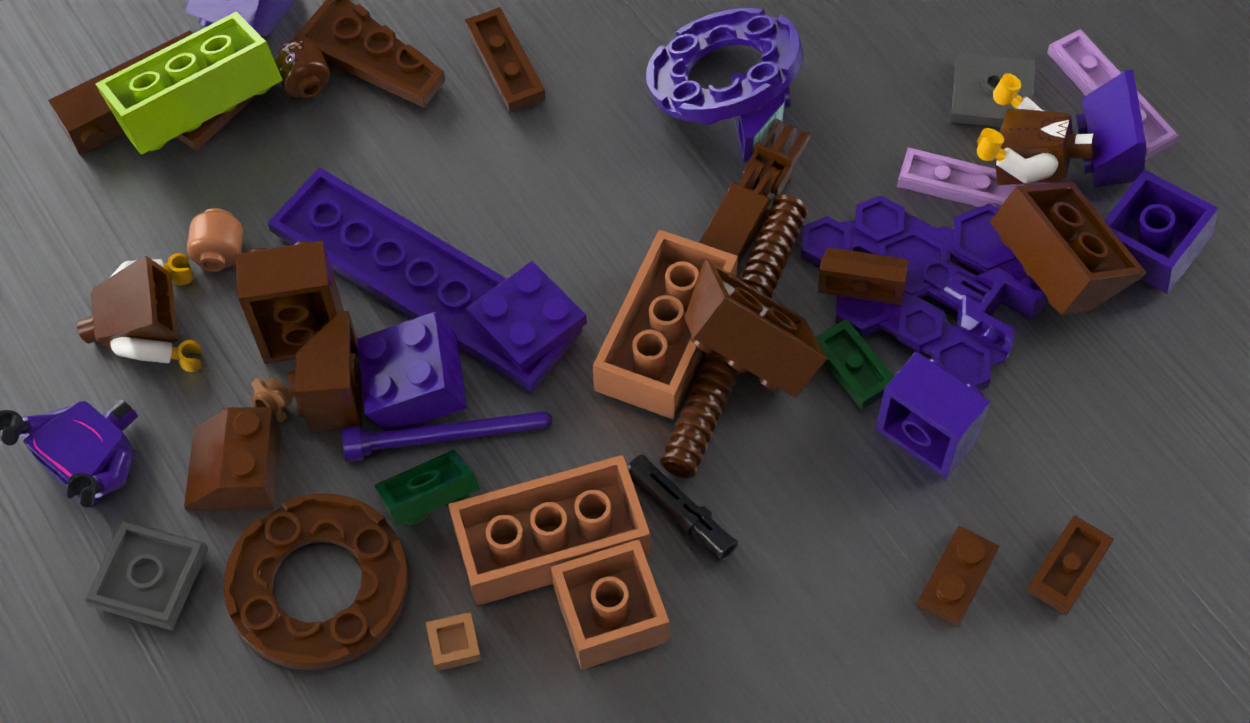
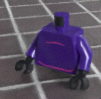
M122 399L117 400L103 414L86 401H79L73 406L48 413L23 417L17 412L3 410L0 411V430H3L1 441L6 445H14L17 443L19 435L25 438L23 443L35 460L67 487V498L71 499L77 495L80 498L81 506L92 508L102 496L121 489L126 484L135 450L123 431L138 415Z

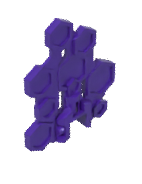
M882 195L857 204L855 220L838 222L827 216L803 226L801 257L820 267L821 258L825 256L827 248L850 251L861 250L864 253L904 258L909 261L902 306L837 296L835 323L838 324L847 319L861 337L883 329L896 336L898 341L910 348L928 354L932 359L941 363L949 374L964 384H971L979 390L989 387L991 368L1006 361L1011 354L1014 343V328L992 317L998 306L1002 303L1025 317L1032 319L1048 303L1047 296L1034 279L1026 274L1021 262L1011 249L1003 244L1000 235L991 225L990 221L999 208L989 203L954 217L953 230L946 226L937 229L905 212L904 207ZM950 257L980 273V275L976 276L950 262ZM929 295L958 311L957 327L945 321L944 311L922 300L920 297Z

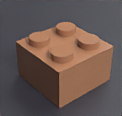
M639 539L551 566L554 591L581 670L669 642L670 622Z

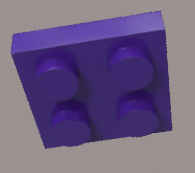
M530 261L466 308L468 318L520 372H523L587 324L586 314L533 261Z

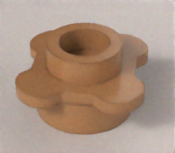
M255 378L251 382L254 389V395L251 397L253 406L272 407L277 421H285L287 415L284 410L292 403L289 389L276 378H268L265 381Z

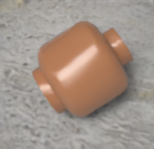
M211 208L198 214L192 219L189 227L186 248L189 258L197 265H200L202 269L209 272H219L236 264L235 254L241 253L244 234L242 224L230 212L224 209Z

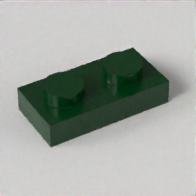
M847 319L816 336L827 357L824 362L825 366L861 410L883 397L884 388L894 378V375Z

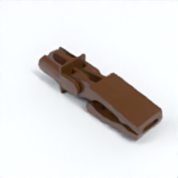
M779 119L775 120L761 145L755 144V151L742 172L740 182H733L699 241L701 244L738 256L737 266L764 225V221L768 217V206L774 195L779 196L786 183L791 181L792 169L811 138L809 132L802 130L795 141L797 127L787 124L782 130L783 122Z

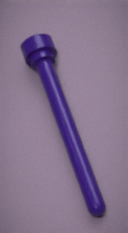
M535 412L370 433L369 429L361 430L360 425L343 427L344 455L346 462L364 460L365 455H372V450L546 429L552 424V416L548 412Z

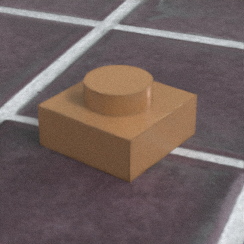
M471 612L425 622L436 671L482 661Z

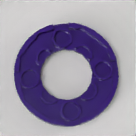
M760 8L724 10L690 22L676 31L677 37L671 40L666 48L660 45L648 63L646 81L653 101L663 112L680 120L711 125L720 120L740 115L755 114L764 104L783 92L800 70L803 60L802 44L796 27L783 15H780L778 18L771 17L765 14L764 9ZM724 46H751L762 54L761 62L749 69L747 78L743 81H740V78H735V82L729 87L716 89L711 84L708 85L709 89L701 88L698 82L688 80L691 68L700 58Z

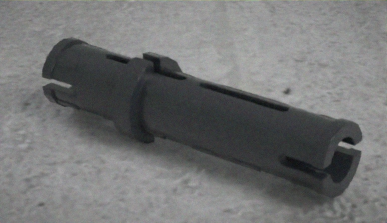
M641 454L629 463L627 467L632 482L681 526L680 531L687 539L694 538L718 563L725 561L738 546V540L729 535L711 518L712 512L706 506L699 507L675 483L657 469L645 455Z

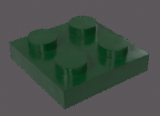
M455 449L374 485L381 503L396 527L403 523L404 525L419 523L429 516L430 511L443 505L448 506L450 503L470 498V493L480 489L474 472Z

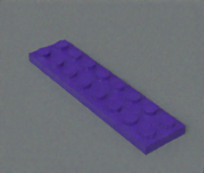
M321 167L309 177L267 222L270 232L291 245L300 241L315 242L323 240L332 270L411 319L435 312L457 334L458 348L531 393L535 391L582 333L581 327L523 372H520L468 318L466 311L468 306L507 278Z

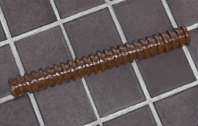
M779 195L774 199L773 205L768 212V217L764 221V227L760 230L755 247L752 249L750 258L746 262V267L742 271L740 278L742 281L770 298L773 297V291L776 289L778 280L782 276V270L785 268L787 259L791 255L795 239L798 238L800 229L804 224V219L808 215V208L800 199L790 195ZM714 350L711 354L707 353L705 355L704 363L701 365L699 374L695 378V385L691 387L690 396L686 398L685 407L681 410L680 418L675 423L676 430L671 432V441L665 446L666 453H663L660 457V463L664 469L677 477L693 478L697 475V466L703 461V454L708 449L707 443L713 437L712 432L717 428V421L721 418L722 409L726 407L727 398L732 393V387L737 380L736 376L740 374L739 371L726 362L724 356Z

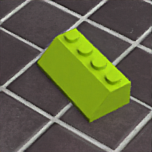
M234 12L96 83V86L127 138L142 155L148 151L160 149L167 141L184 132L196 130L203 122L218 114L232 111L237 104L252 96L266 93L273 85L283 80L267 42L237 12Z

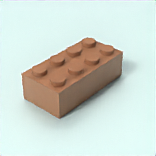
M659 229L593 364L594 391L674 420L704 354V351L691 341L690 337L692 335L685 321V315L701 266L708 259L736 276L738 256Z
M624 455L448 504L476 606L552 585L551 566L639 539L645 556H651L650 532Z

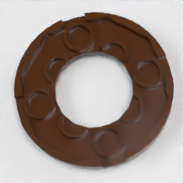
M329 493L302 495L282 502V507L271 512L260 520L259 517L255 519L242 533L233 547L224 575V597L228 613L244 641L254 651L273 663L301 670H320L343 665L357 659L375 647L389 633L401 614L409 586L408 563L402 543L395 531L386 522L385 517L360 500ZM331 542L345 547L357 558L362 570L361 588L354 602L347 609L338 612L333 618L324 622H303L289 617L278 606L273 594L274 577L282 561L295 549L310 543Z

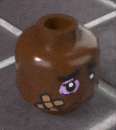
M304 40L289 41L280 48L274 58L283 80L280 83L284 91L291 97H315L320 94L330 81L331 72L320 48L313 42Z

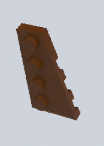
M325 0L293 38L294 40L313 42L320 48L327 63L423 108L426 107L445 82V75L442 69L410 44L405 45L396 38L393 30L385 24L381 26L370 17L369 11L360 4H353L350 0Z

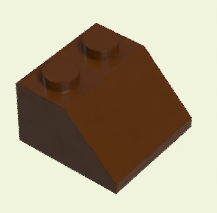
M349 311L339 312L296 352V370H291L288 373L290 396L296 397L298 416L305 417L311 433L339 431L343 427L359 425L362 429V382L357 337Z
M229 407L194 428L184 503L186 511L274 510L282 431L272 407Z

